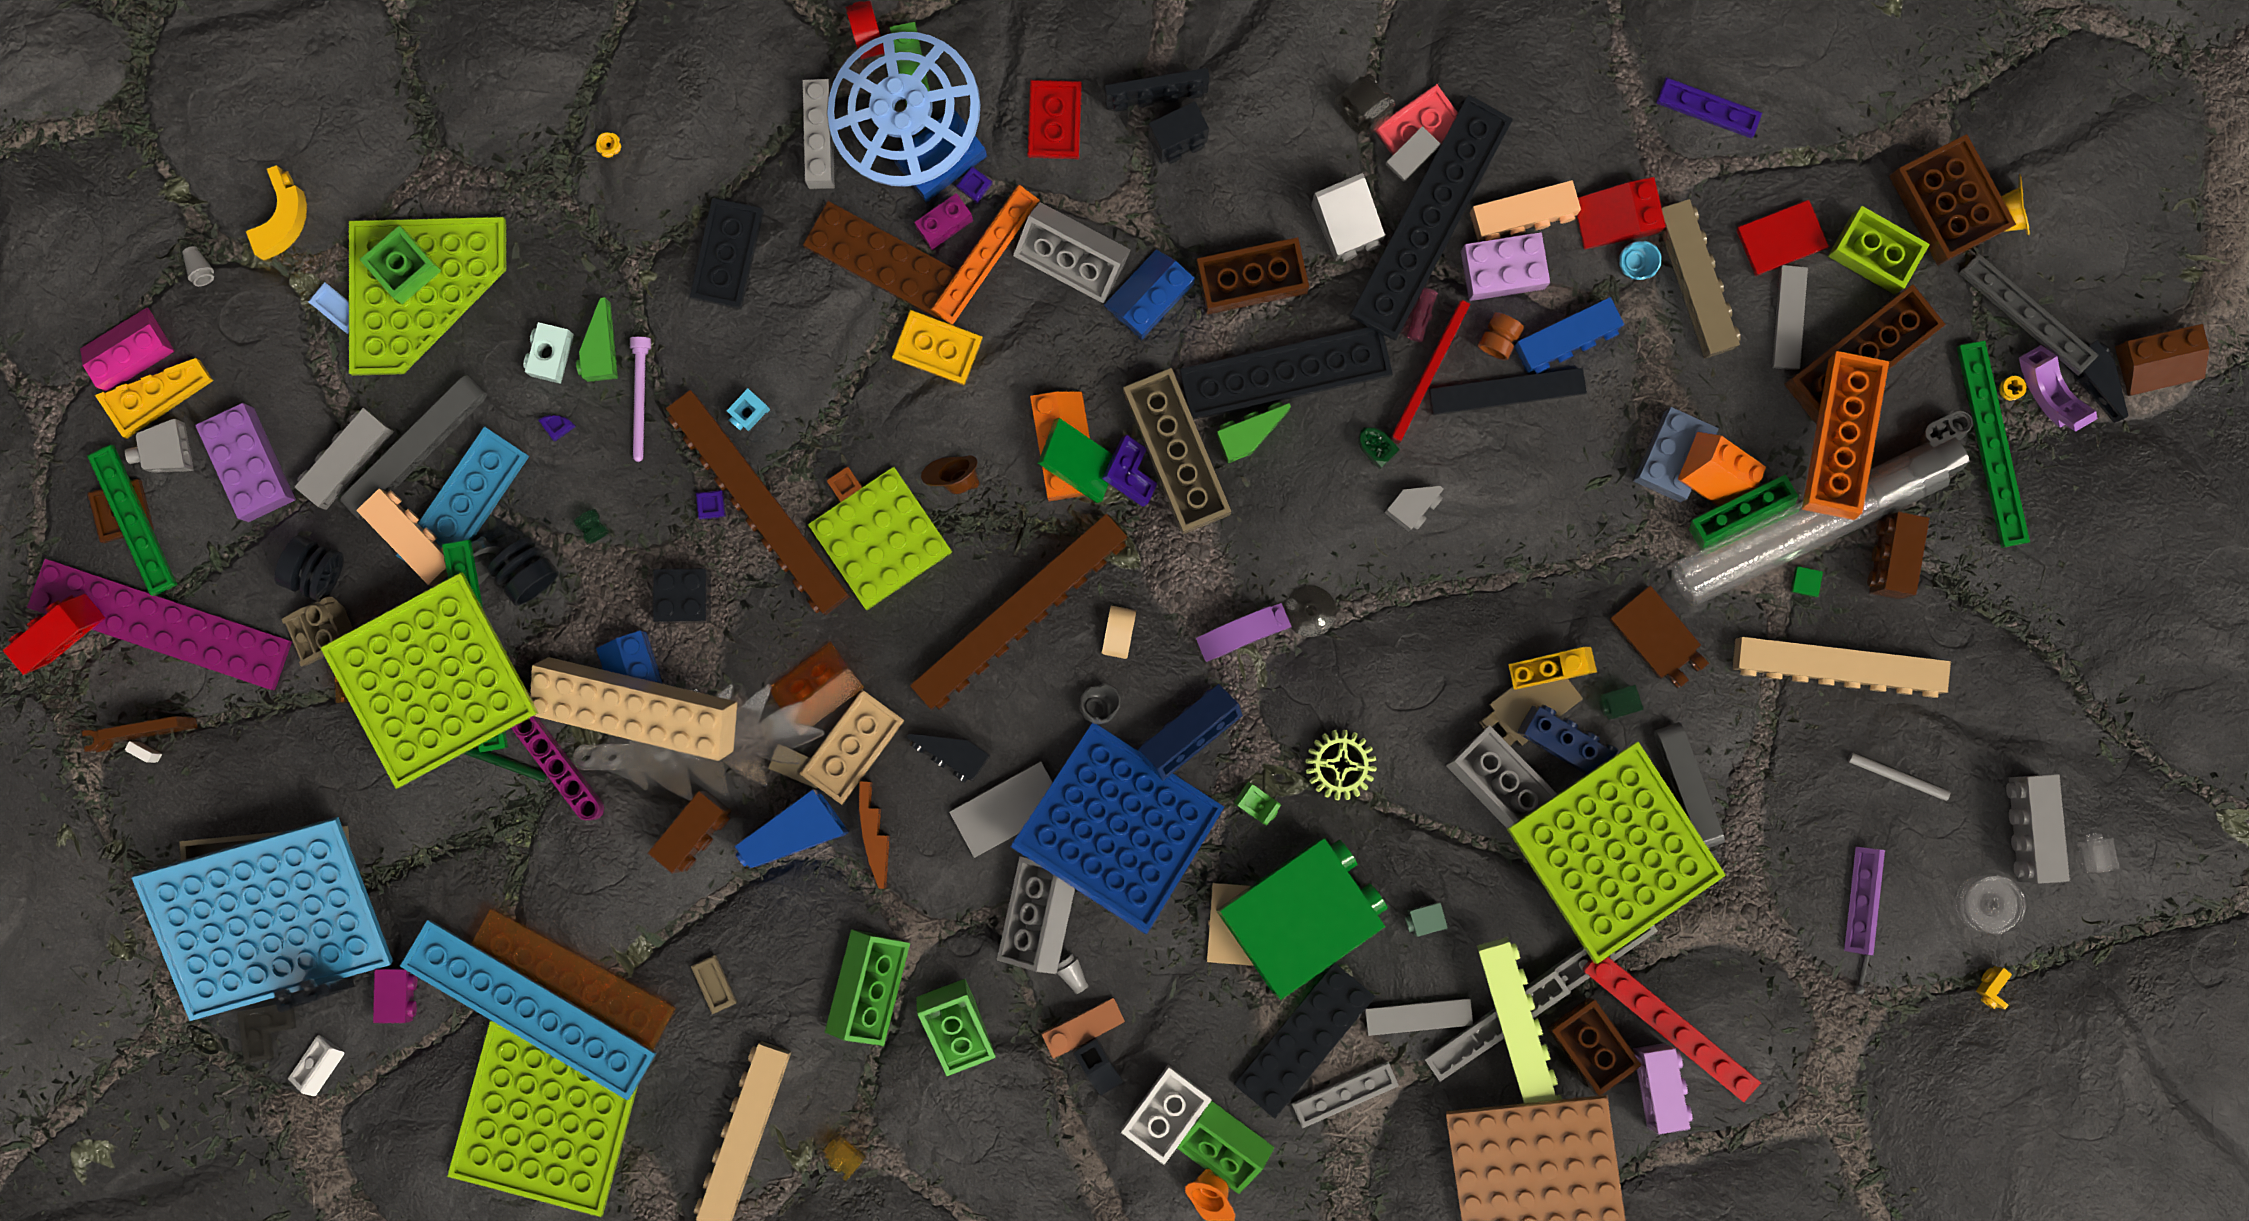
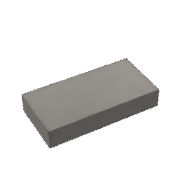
M1422 126L1386 162V165L1404 182L1441 144Z

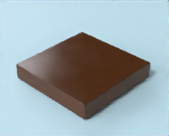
M140 479L132 480L133 488L152 529H154L142 481ZM103 490L89 492L88 497L100 543L124 538Z

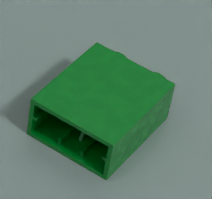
M1325 838L1317 839L1216 910L1273 995L1279 1000L1291 994L1386 927L1378 916L1388 909L1386 903L1371 883L1359 889L1348 873L1358 864L1340 839L1331 845L1328 844Z

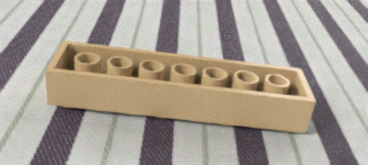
M550 657L532 665L530 698L538 711V714L534 715L536 717L717 761L733 752L737 701Z

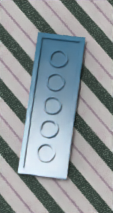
M484 427L418 524L423 529L427 527L437 536L435 542L441 548L442 544L464 540L472 541L529 458V455ZM397 553L396 556L399 557L400 559H402L403 561H405V560Z

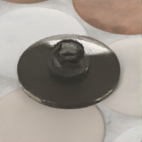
M1317 586L1298 588L1289 596L1285 604V612L1292 626L1290 628L1295 633L1304 637H1317L1326 633L1336 619L1334 599L1326 590ZM1308 606L1315 607V615L1307 614L1306 609Z

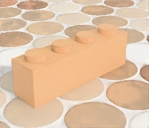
M1572 180L1473 206L1470 216L1477 241L1479 242L1501 239L1502 235L1509 233L1511 237L1525 233V229L1535 227V230H1541L1549 227L1550 223L1560 221L1561 224L1567 223L1575 219L1581 208Z
M379 488L356 511L428 585L437 586L448 576L443 548L435 542L437 536L427 527L423 529L417 523L420 519L410 509L406 511L399 504L402 500L393 491L387 492Z

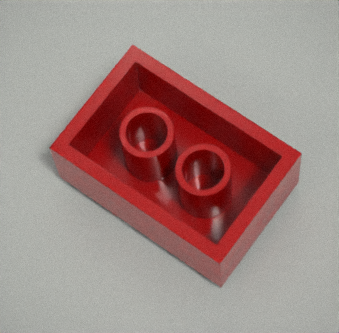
M86 594L77 597L70 595L61 602L59 600L55 601L45 609L48 612L43 617L40 615L27 624L28 630L25 632L20 631L8 640L11 644L2 651L23 675L52 663L105 619V616Z

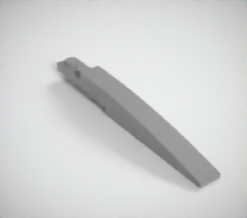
M1653 925L1609 955V957L1615 961L1658 930ZM1583 946L1524 987L1525 994H1531L1535 1009L1530 1010L1533 1018L1570 994L1572 989L1590 978L1582 969L1591 959ZM1494 1008L1474 1022L1473 1025L1467 1027L1425 1058L1426 1063L1439 1081H1442L1504 1039L1496 1009Z

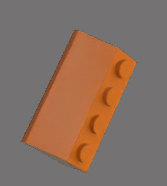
M1050 392L1030 396L1040 456L1053 421L1057 418H1061L1090 438L1082 392ZM1042 467L1048 502L1085 496Z

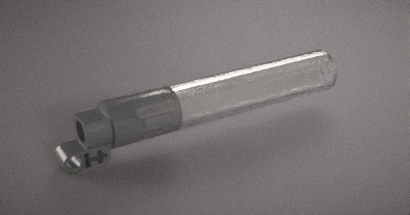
M1957 411L1931 423L1920 437V446L1871 468L1863 513L1855 520L1802 510V501L1673 562L1672 573L1680 593L1689 604L1697 606L1870 524L1884 515L1895 512L1949 486V476L1963 470L1970 462L1960 440L1965 437L1972 427L1973 421L1971 416L1964 411ZM1952 423H1959L1963 430L1955 429ZM1943 431V434H1942V435L1940 436V438L1938 439L1936 436L1940 435L1941 432Z

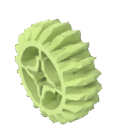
M1333 730V739L1331 740L1325 733L1322 735L1325 743L1322 744L1320 741L1315 740L1314 744L1319 749L1317 751L1311 748L1308 750V753L1315 755L1314 759H1306L1305 762L1307 764H1313V768L1307 769L1306 773H1315L1316 776L1311 778L1309 782L1311 784L1317 781L1320 782L1316 787L1317 792H1320L1324 787L1327 788L1324 794L1327 798L1334 791L1335 800L1340 799L1341 792L1344 793L1345 800H1349V791L1351 790L1358 797L1360 792L1357 787L1360 786L1363 790H1367L1368 786L1363 781L1365 779L1371 782L1374 780L1367 773L1368 771H1376V767L1369 766L1368 763L1375 761L1376 757H1367L1366 753L1371 752L1373 749L1371 746L1365 749L1361 747L1366 742L1365 738H1362L1358 743L1355 742L1358 735L1355 732L1348 739L1347 730H1342L1341 738H1338L1337 731ZM1339 743V749L1335 758L1321 759L1323 752L1329 746ZM1347 745H1350L1358 752L1362 764L1352 762L1348 758ZM1342 757L1345 759L1344 762H1347V765H1353L1354 768H1344L1342 773L1337 771L1338 768L1328 763H1335ZM1320 767L1330 768L1334 772L1335 785L1328 783L1324 779ZM1361 771L1354 783L1342 787L1347 772Z

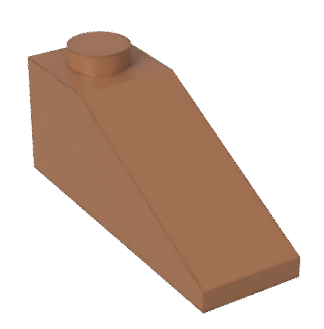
M1112 998L1043 1031L1042 1036L1054 1059L1124 1023L1125 1020L1115 999Z

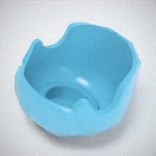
M1648 241L1632 242L1621 251L1619 267L1625 276L1633 280H1644L1653 277L1661 267L1662 255L1657 246Z

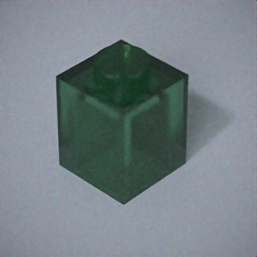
M1636 685L1602 694V700L1599 701L1601 711L1604 716H1608V720L1644 710Z

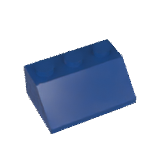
M1156 249L1104 306L1142 340L1194 285L1195 278L1177 261Z
M640 630L616 638L596 648L603 670L663 684L647 632Z

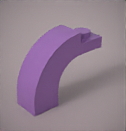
M2040 345L2019 357L2021 370L2030 392L2043 412L2057 426L2062 427L2066 425L2073 431H2077L2097 419L2096 411L2078 399L2064 382L2059 368L2058 357Z
M1282 603L1225 624L1197 637L1196 640L1205 661L1208 662L1292 626Z

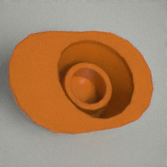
M1211 1169L1204 1170L1203 1174L1195 1182L1186 1185L1185 1193L1203 1219L1206 1221L1235 1220L1234 1210L1228 1201V1184L1222 1178L1216 1176Z

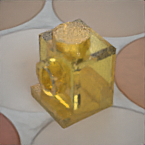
M843 1137L838 1142L833 1139L823 1150L826 1154L825 1157L829 1159L828 1165L838 1173L840 1171L845 1173L842 1177L845 1181L849 1179L866 1158Z

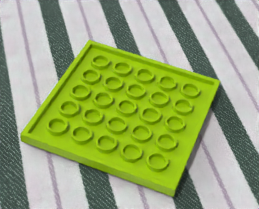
M464 573L457 574L320 648L396 789L538 714L535 705Z
M1639 742L1633 743L1507 828L1595 964L1607 958L1726 876Z
M491 1020L447 1177L601 1217L604 1214L637 1088L631 1098L626 1100Z

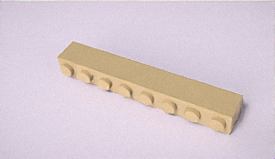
M1740 637L1735 639L1733 670H1741L1740 675L1756 676L1757 672L1767 673L1766 678L1781 680L1784 675L1792 676V681L1808 683V679H1818V684L1834 686V682H1844V687L1860 689V685H1869L1872 691L1886 692V688H1895L1898 694L1912 695V691H1920L1923 697L1938 698V694L1948 693L1951 661Z
M763 1041L757 1047H752L748 1057V1061L752 1062L748 1072L744 1071L739 1083V1087H742L740 1097L735 1096L730 1108V1112L734 1113L730 1123H725L721 1137L725 1138L722 1148L717 1147L712 1159V1163L716 1164L713 1173L707 1174L703 1188L707 1189L704 1199L699 1198L694 1213L698 1215L696 1221L733 1220L791 1051Z

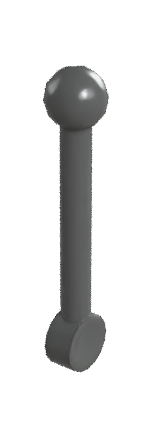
M1866 954L1864 955L1858 985L1854 988L1858 995L1865 992L1863 985L1870 955Z

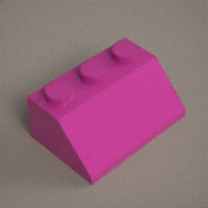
M145 308L80 348L82 365L95 387L107 392L112 391L175 352L149 308Z

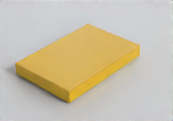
M910 310L892 359L965 386L983 337Z

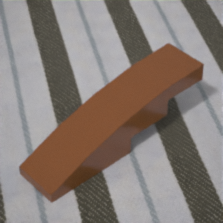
M859 781V811L862 837L869 865L879 889H885L887 887L890 836L880 835L881 809L871 808L873 782Z

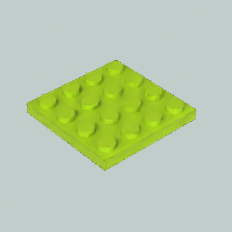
M892 467L808 524L866 610H869L953 553L895 467Z

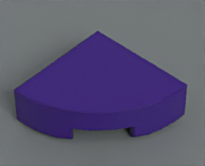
M548 415L539 419V422L553 441H557L576 427L574 423L562 416Z

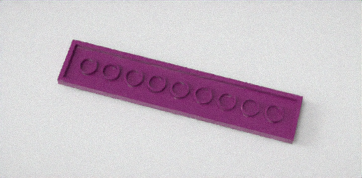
M49 559L44 560L27 608L47 614L48 612L45 609L55 601L59 600L61 602L70 595L77 597L86 594L105 616V619L92 630L270 690L276 689L292 641L159 596H150L147 592Z

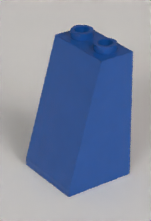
M812 790L736 845L735 848L738 850L736 857L744 867L746 865L750 868L759 867L845 836L849 833V830L820 790Z

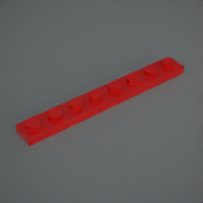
M1609 956L1598 964H1595L1590 959L1582 968L1586 974L1741 1101L1745 1102L1761 1084L1759 1079Z

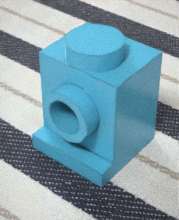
M748 388L727 410L732 416L729 421L739 430L744 427L748 431L765 413L770 411L769 407ZM751 409L752 414L748 418L744 417V411Z

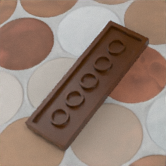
M829 201L826 203L803 244L804 248L938 320L940 316L930 309L957 272L954 268Z

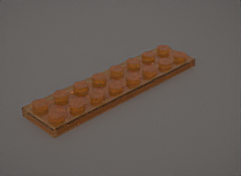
M495 909L489 910L471 943L653 1051L677 1008Z

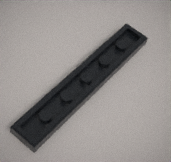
M1583 368L1429 389L1432 415L1579 396L1587 393Z

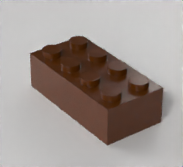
M1298 237L1197 258L1196 261L1207 315L1307 294L1309 290Z

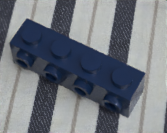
M1219 684L1213 689L1207 690L1201 699L1193 705L1186 707L1180 716L1166 723L1159 733L1154 737L1148 738L1142 744L1139 752L1143 761L1164 781L1243 716L1239 703Z
M1543 704L1541 707L1532 706L1517 731L1519 735L1585 775L1621 752L1612 745L1607 744L1605 747L1598 742L1600 738L1588 731L1584 734L1577 730L1578 725L1567 718H1564L1562 721L1555 716V710Z

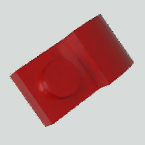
M870 0L865 2L859 1L846 7L857 49L871 40L881 37ZM883 43L863 53L860 59L883 54Z

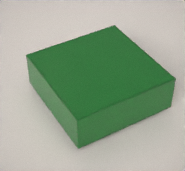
M1795 567L1791 593L1815 598L1819 597L1823 571Z

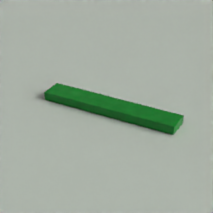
M110 444L87 455L150 596H156L177 586L178 584L115 446Z

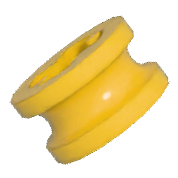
M2010 376L2000 383L1999 393L2005 400H2016L2025 394L2026 383L2019 376ZM2012 382L2014 387H2018V391L2013 394L2012 390L2007 388Z

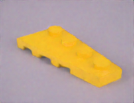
M194 358L164 369L163 372L142 377L139 381L123 384L112 391L102 392L95 396L122 437L127 439L211 383L213 379L201 361Z

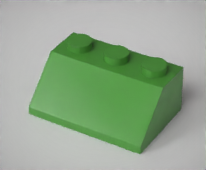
M1210 1101L1177 1147L1178 1150L1205 1170L1211 1169L1216 1176L1226 1181L1228 1187L1238 1194L1263 1170L1275 1148L1213 1101Z

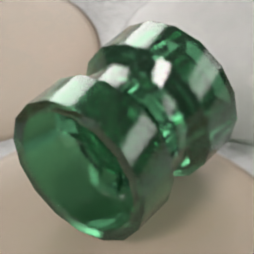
M596 509L587 511L574 520L577 529L584 533L583 539L587 545L599 541L610 532L605 524H601L599 520L600 515Z

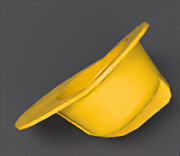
M2019 174L2018 188L2001 196L2016 223L2015 226L2006 231L2024 229L2026 234L2029 235V225L2023 204L2021 174Z

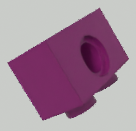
M956 193L914 223L917 231L930 249L933 250L973 222V218L969 209Z

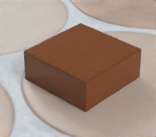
M848 466L827 480L840 502L863 488Z

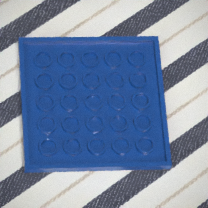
M1092 723L1011 847L1144 934H1147L1220 816L1224 806L1173 773L1162 781L1143 761L1139 751L1099 725Z

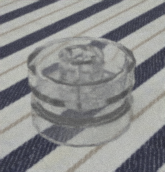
M1976 875L1961 885L1955 899L1956 912L1961 921L1970 929L1989 934H2004L2015 929L2023 920L2026 910L2025 897L2020 887L2011 879L2001 876Z

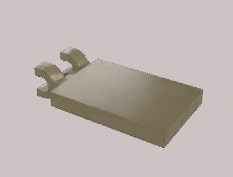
M1568 679L1514 690L1512 686L1489 704L1492 712L1478 723L1485 729L1489 725L1492 727L1498 722L1507 733L1502 738L1510 746L1515 741L1519 746H1523L1529 740L1519 735L1517 731L1532 706L1541 707L1542 704L1555 710V716L1559 718L1583 698Z

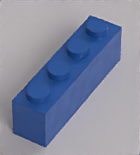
M1610 297L1518 341L1514 348L1527 374L1534 370L1538 374L1550 368L1549 363L1557 359L1559 363L1573 357L1572 352L1580 348L1582 352L1597 345L1595 341L1603 337L1605 341L1620 334L1618 330L1624 326V323Z

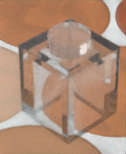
M2102 833L2087 835L2086 841L2077 842L2083 873L2096 874L2120 869L2113 838H2104Z

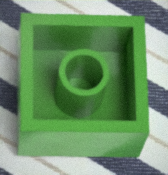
M400 225L359 259L387 292L401 304H404L442 271L415 239Z

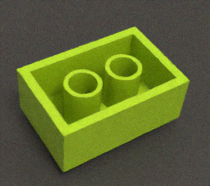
M1861 206L1850 216L1828 257L1896 295L1905 289L1930 244Z

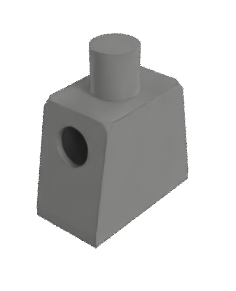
M172 419L138 432L136 434L137 447L125 449V457L129 464L140 462L142 469L149 472L194 470L186 426L184 422L177 419Z

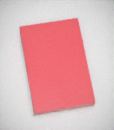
M1436 84L1378 124L1374 130L1391 154L1394 155L1422 126L1442 144L1458 112Z

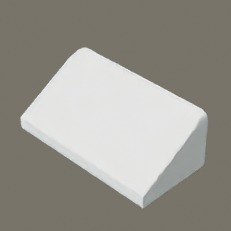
M317 1035L288 1080L301 1093L316 1096L343 1057L344 1052L321 1035Z

